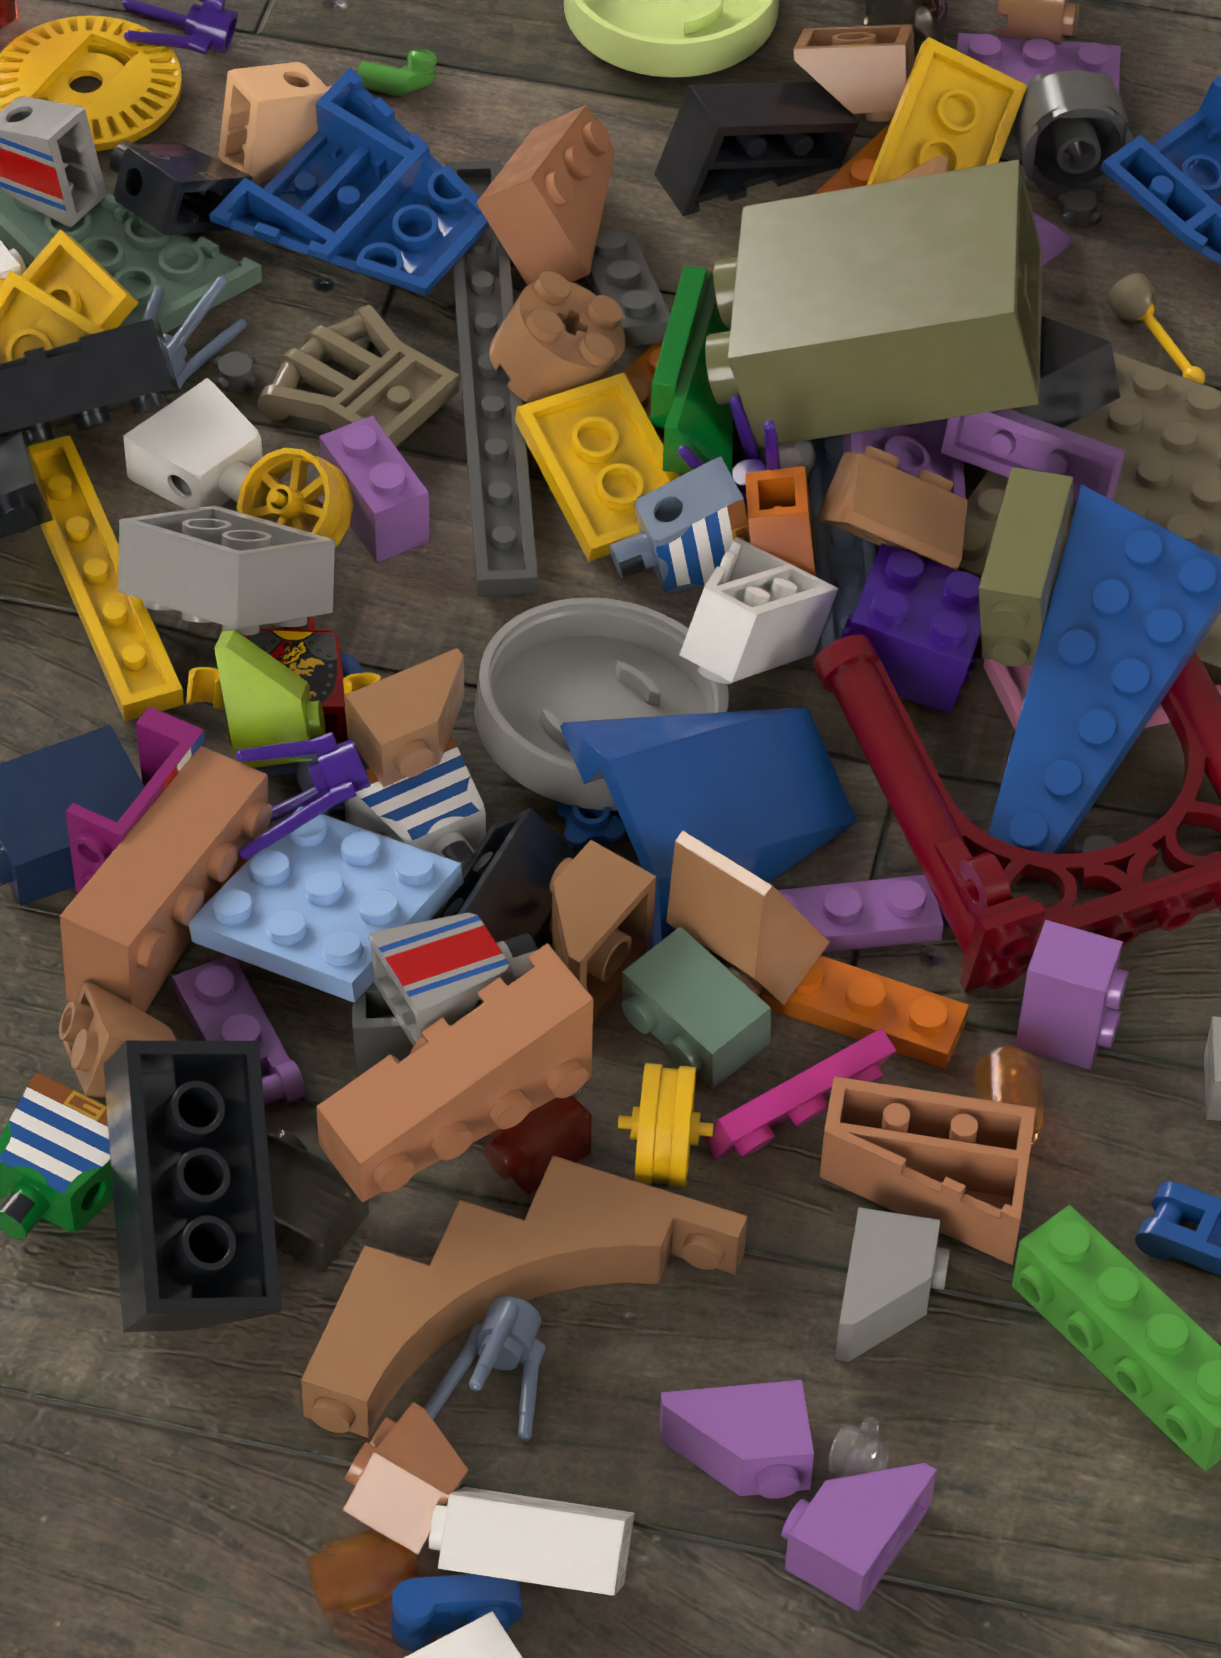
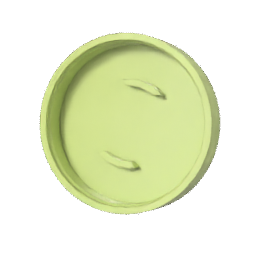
M564 0L565 17L571 31L591 53L619 68L657 77L705 75L726 69L745 60L755 53L770 37L777 21L779 0Z

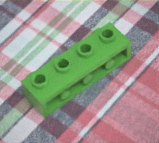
M1070 1204L1020 1240L1012 1287L1205 1472L1221 1460V1346Z

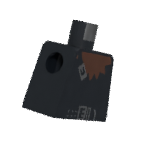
M124 141L115 147L110 157V168L118 174L113 192L115 201L167 236L233 230L210 222L209 214L244 178L252 181L253 177L185 144L177 142L134 145L129 141Z

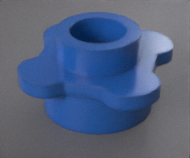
M561 802L557 803V814L564 818L566 823L564 840L572 847L583 849L590 840L606 847L611 842L621 840L625 835L626 829L622 820L618 819L616 811H610V807H604V810L580 808L578 805L571 806ZM588 816H595L596 818H594V819H589V818H586V817H588Z

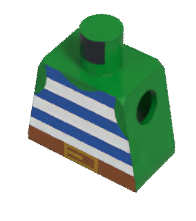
M39 1072L34 1075L0 1136V1196L3 1198V1201L0 1203L1 1231L14 1239L24 1240L41 1218L69 1232L79 1231L113 1200L107 1106Z

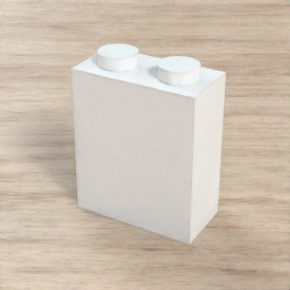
M463 1487L449 1494L446 1506H435L430 1527L429 1549L440 1550L438 1569L614 1596L625 1583L635 1513Z

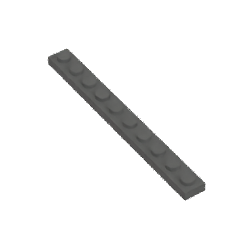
M501 160L445 162V166L448 165L479 197L482 196L502 170ZM490 226L452 267L477 596L538 594V572L526 441L515 422L516 408L523 405L522 399L517 397L506 386L510 377L502 366L499 365L495 371L489 354L491 340L514 305L510 257Z

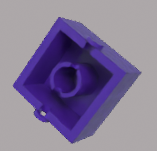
M881 543L854 615H848L840 639L851 635H865L869 637L898 696L951 715L962 683L968 684L976 662L972 655L981 632L979 605L981 578L968 572L954 570L909 551H903Z

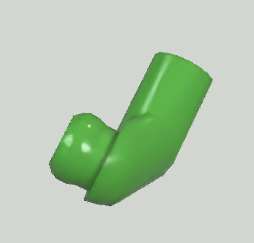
M414 49L408 54V66L393 68L362 61L357 74L363 79V87L365 89L393 96H403L430 86L434 82L438 74L437 71H434L437 64V56L429 50Z

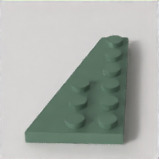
M0 188V240L10 249L14 248L17 250L24 263L29 267L60 229L73 237L139 302L119 327L141 322L153 288L156 285H161L165 289L155 320L160 323L162 332L165 334L183 324L218 276H225L228 283L210 309L262 282L261 264L246 257L237 262L220 254L219 245L203 237H200L195 242L180 234L167 236L116 202L114 195L108 192L107 196L72 227H69L7 195Z

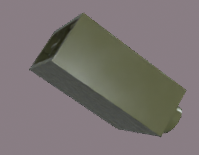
M1019 160L743 206L738 255L716 259L713 270L715 296L720 317L724 326L731 329L730 331L708 334L705 354L708 378L716 402L719 405L729 404L732 396L740 397L757 448L765 447L764 423L768 420H772L776 424L778 445L1039 404L1043 251Z

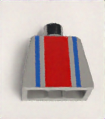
M25 96L16 98L0 112V188L7 195L69 227L77 223L107 196L85 108Z
M469 912L369 933L374 984L413 1046L422 1036L421 1032L442 1017L448 1024L453 1025L480 1006L483 1002L477 993L500 977L508 986L513 982V979L519 978L531 970L533 966L530 964L528 957L537 951L535 942L528 933L496 943L479 916Z

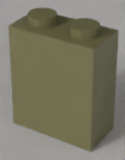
M1016 467L1011 469L979 585L982 658L993 659L1003 665L1012 667L1022 665L1033 666L1074 515L1072 476Z

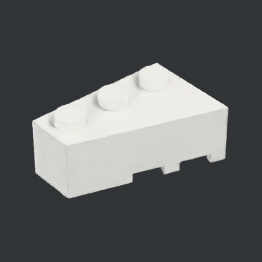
M735 537L729 552L726 551L720 567H716L703 589L679 656L699 665L698 672L705 678L717 683L731 684L812 655L818 644L838 588Z

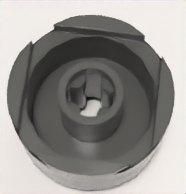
M1066 70L1053 74L1042 73L1032 77L1027 83L1026 92L1013 123L1025 174L1030 181L1032 180L1041 187L1042 193L1058 200L1062 192L1067 193L1076 188L1094 191L1098 195L1104 193L1103 186L1112 181V179L1100 169L1103 161L1133 140L1121 96L1114 86L1112 79L1104 73H1093L1085 70Z

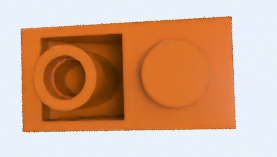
M805 466L745 473L750 543L817 577L813 511Z

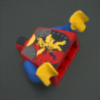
M313 616L307 617V624L304 626H278V629L260 628L259 633L247 635L248 640L308 682L310 700H320L322 704L325 734L332 732L337 744L347 741L345 695L381 680V676L375 673L364 672L352 655L341 653L338 635L331 630H315L316 622ZM197 667L189 670L186 704L193 705L196 702H204L207 705L213 706L214 709L223 710L224 700L218 668Z

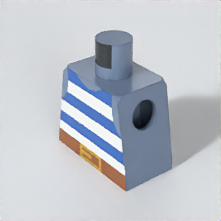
M722 457L713 459L638 498L634 508L640 533L610 544L609 549L615 567L622 579L652 568L665 593L673 595L705 586L716 567H720L726 551L729 552L735 537L750 543L744 498Z

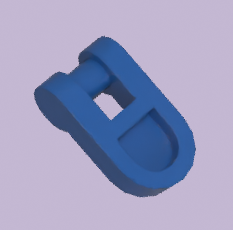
M1165 1181L1161 1183L1152 1200V1208L1155 1211L1153 1217H1148L1142 1222L1135 1237L1136 1245L1142 1252L1153 1258L1167 1259L1174 1257L1221 1275V1198L1178 1182ZM1191 1221L1199 1224L1196 1231L1180 1226L1179 1223Z
M477 1574L421 1577L404 1580L396 1586L392 1594V1638L398 1646L404 1649H421L430 1643L433 1635L450 1634L492 1611L507 1633L510 1625L520 1620L523 1615L520 1583L515 1580Z

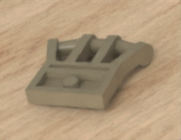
M367 304L355 309L351 318L328 327L317 325L305 336V344L299 349L290 348L279 358V370L272 385H268L262 390L257 405L262 414L268 418L284 420L292 415L327 423L332 431L373 415L389 439L397 447L459 392V374L401 342L377 311ZM361 338L367 342L371 341L382 357L374 355L353 343V341ZM332 359L358 374L359 377L354 381L322 362H328ZM306 382L326 395L298 390L296 387Z

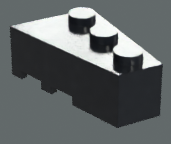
M1041 316L1039 404L1012 408L1011 410L1064 428L1121 397L1112 345L1110 341Z

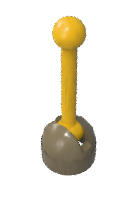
M1133 273L1119 280L1107 295V303L1115 314L1129 323L1144 322L1182 371V377L1204 384V371L1189 363L1153 314L1157 310L1158 296L1155 288L1142 273Z

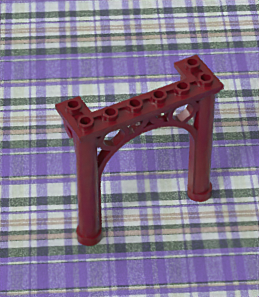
M851 635L841 638L826 646L815 657L813 667L824 689L834 693L964 954L961 964L963 972L959 981L964 992L987 986L989 989H998L1009 985L1018 979L1022 973L1027 972L1045 920L1122 941L1123 947L1132 942L1138 934L1159 927L1164 931L1175 930L1189 923L1198 914L1216 908L1221 911V851L1212 852L1205 856L1191 855L1181 848L1176 838V834L1182 824L1209 827L1221 835V805L1195 801L1205 772L1221 802V695L1197 651L1194 652L1161 702V706L1178 736L1184 755L1185 772L1181 793L1165 815L1139 835L1112 847L1072 854L1043 853L1010 845L985 833L961 813L947 793L869 637L865 635ZM1160 848L1162 861L1174 874L1144 883L1143 873L1155 865L1159 855L1157 850ZM1022 877L1039 880L1055 888L1059 894L1060 902L1052 907L1044 908L1040 900L1031 903L1027 894L1012 899L1010 889ZM1075 880H1079L1080 890L1093 888L1104 891L1109 895L1074 906L1078 892Z

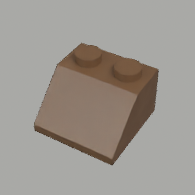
M913 24L804 28L793 49L794 61L852 114L866 113V120L891 121L915 62Z
M866 446L863 454L844 452L817 520L880 546L883 543L958 570L963 554L968 500L951 493L954 482L920 469L917 477L897 469L900 462L899 458L871 446Z
M682 831L675 840L666 922L674 930L681 926L757 996L762 991L780 1004L785 1005L830 941L768 882L685 831Z
M590 840L574 859H564L551 878L549 890L553 893L549 931L552 932V949L593 997L594 1023L623 990L622 971L653 948L656 876Z

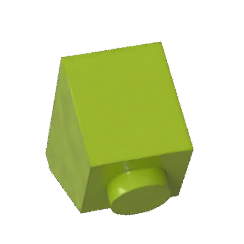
M236 630L222 631L214 650L234 760L238 761L235 754L240 749L312 740L324 735L326 730L322 704L320 700H310L308 682ZM276 758L240 763L256 768L310 761L312 759Z

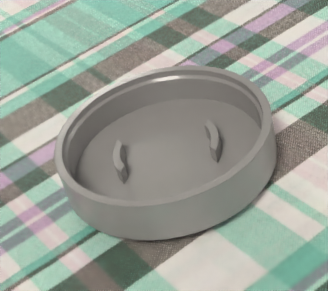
M570 598L531 608L511 619L496 632L488 643L480 664L474 709L475 723L479 737L492 759L510 777L526 788L551 800L567 805H578L580 808L604 810V807H610V811H618L604 778L587 784L583 783L560 725L563 722L727 712L729 702L728 685L705 678L698 672L699 665L679 656L689 629L678 621L648 607L626 601L607 598Z

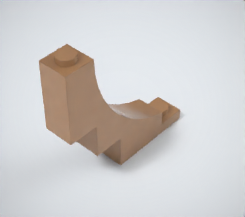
M553 1156L525 1220L459 1200L430 1266L364 1245L301 1379L303 1415L330 1432L346 1433L349 1431L369 1438L384 1409L404 1382L428 1357L447 1342L483 1320L490 1302L496 1297L511 1296L527 1301L549 1293L584 1286L616 1283L659 1284L671 1255L682 1258L699 1269H718L736 1275L745 1252L747 1216Z

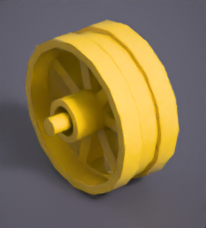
M282 448L267 453L250 468L241 484L237 502V511L264 520L280 516L277 521L278 524L294 527L306 532H310L309 527L315 525L310 533L334 539L335 547L340 544L350 526L354 507L351 485L341 469L319 456H314L303 449ZM308 464H313L320 473V476L306 487ZM289 471H291L290 487L280 481ZM325 492L324 505H322L321 501L317 498Z
M645 1063L640 1107L633 1106L632 1116L619 1115L618 1129H630V1140H637L635 1181L652 1186V1183L669 1184V1188L686 1189L690 1145L698 1146L699 1136L712 1137L714 1124L700 1122L701 1112L694 1111L696 1067L679 1066V1069L663 1068L662 1064Z

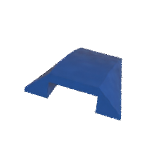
M350 67L316 102L317 133L264 188L244 178L209 214L210 222L426 296L490 227V224L476 203L480 197L448 165L443 167L430 154L429 146L416 133L411 135L395 119L394 110L381 97L375 99L363 87V79Z
M808 707L563 722L560 725L583 783L587 784L602 778L605 779L642 869L656 876L653 947L675 931L666 922L675 840L682 831H685L770 883L857 822Z

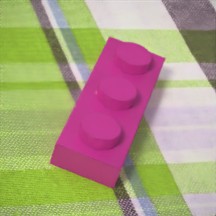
M883 1028L719 1118L713 1124V1136H703L702 1139L715 1160L735 1149L741 1158L747 1157L776 1138L771 1129L789 1119L792 1120L797 1128L824 1113L829 1107L826 1099L831 1096L834 1076L874 1083L880 1081L884 1077L880 1067L891 1057L896 1049Z

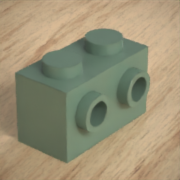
M681 926L622 971V1009L629 1022L641 1033L647 1034L650 1031L666 1046L670 1058L678 1068L679 1066L696 1067V1075L711 1089H714L771 1043V1007Z

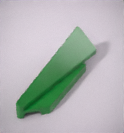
M683 266L652 381L650 421L653 427L665 429L662 471L680 474L692 471L677 452L680 446L685 445L704 464L722 457L732 476L733 412L730 403L719 405L713 396L707 373L705 354L708 334L730 331L731 328H726L722 322L715 296L714 276L706 268Z

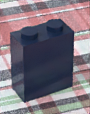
M111 725L0 764V886L9 883L20 906L75 886L65 812L72 803L118 822L145 788Z

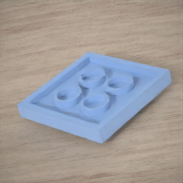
M300 806L294 813H296L297 811H299L300 809H302V808H304V807H301V806ZM320 814L266 849L264 848L251 856L189 921L191 940L199 945L355 1003L374 982L369 933L430 920L464 883L461 863Z

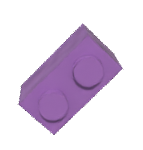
M373 415L319 436L320 457L341 469L351 485L354 507L350 526L376 563L430 542L429 492Z
M1045 920L1027 970L1015 1048L1091 1070L1099 1046L1111 1049L1121 1017V1010L1118 1009L1129 976V971L1118 968L1123 942Z

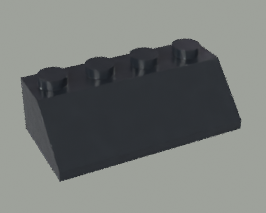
M126 1040L104 1063L123 1332L190 1331L280 1312L282 1306L259 1041Z

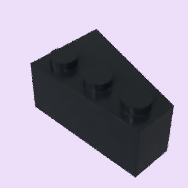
M818 82L689 85L654 175L682 216L699 212L698 203L723 195H726L730 201L747 197L746 188L774 180L779 187L841 167L859 121Z
M153 319L79 337L76 342L44 351L43 347L25 351L23 353L24 357L0 364V437L21 430L27 445L30 446L55 439L52 429L75 423L77 432L106 425L111 422L109 412L131 406L134 415L166 407L168 405L166 395L180 392L160 323Z

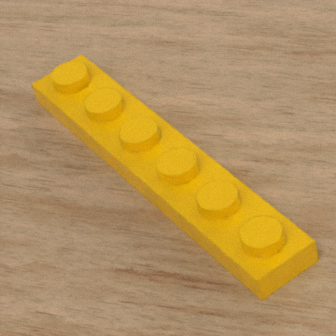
M67 435L28 446L39 468L53 520L40 524L124 722L140 718L149 706L164 711L184 705L182 686L147 608L143 607V600L118 592L119 544L71 436Z

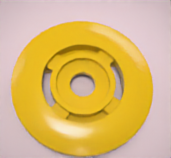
M74 16L57 19L26 31L10 42L0 53V112L16 98L23 96L85 108L96 152L114 149L121 142L129 141L132 143L147 136L170 117L181 96V67L171 47L130 42L124 39V33L128 30L152 32L139 24L106 16ZM84 76L95 77L102 82L99 89L90 93L76 92L70 88V84L73 80Z

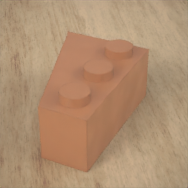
M587 104L534 128L476 202L527 285L536 281L540 274L545 271L559 273L569 282H574L590 275L615 151L611 146L607 129L600 121L594 118Z
M834 1076L824 1129L819 1177L899 1214L940 1220V1233L1013 1265L1036 1108Z

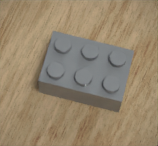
M219 506L119 519L118 592L142 599L143 607L181 611L182 619L185 621L222 624V631L236 630L243 636L257 634L260 631V625L270 623L281 627H300L307 624V617L333 613L335 540Z

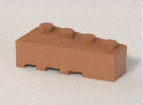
M202 745L197 749L60 915L67 1001L76 1002L84 981L103 987L141 1011L146 1012L191 941L189 921L230 879L242 860L238 854L239 849L266 831L272 816V805L268 803V774Z
M548 943L528 957L533 968L507 986L499 977L480 990L477 994L483 1003L459 1021L450 1025L442 1017L422 1031V1036L414 1044L410 1055L401 1062L396 1057L388 1055L316 1106L319 1146L362 1203L381 1192H392L401 1188L414 1174L440 1160L448 1161L460 1156L473 1142L499 1128L508 1129L517 1125L532 1110L556 1097L566 1098L574 1094L586 1081L592 1078L593 997Z

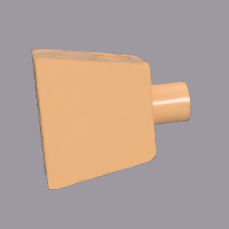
M300 62L239 68L228 71L218 157L223 163L253 176L252 182L257 185L274 178L317 133L316 102L332 86L327 87L306 64Z

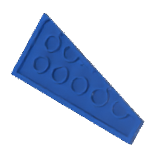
M1081 485L988 832L994 838L1010 845L1043 853H1062L1221 613L1220 557L1084 485Z

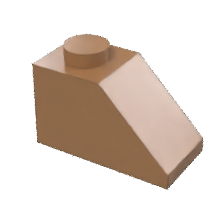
M459 649L450 650L345 695L347 737L353 739L359 754L383 787L407 777L417 776L426 769L440 763L465 699L464 657Z

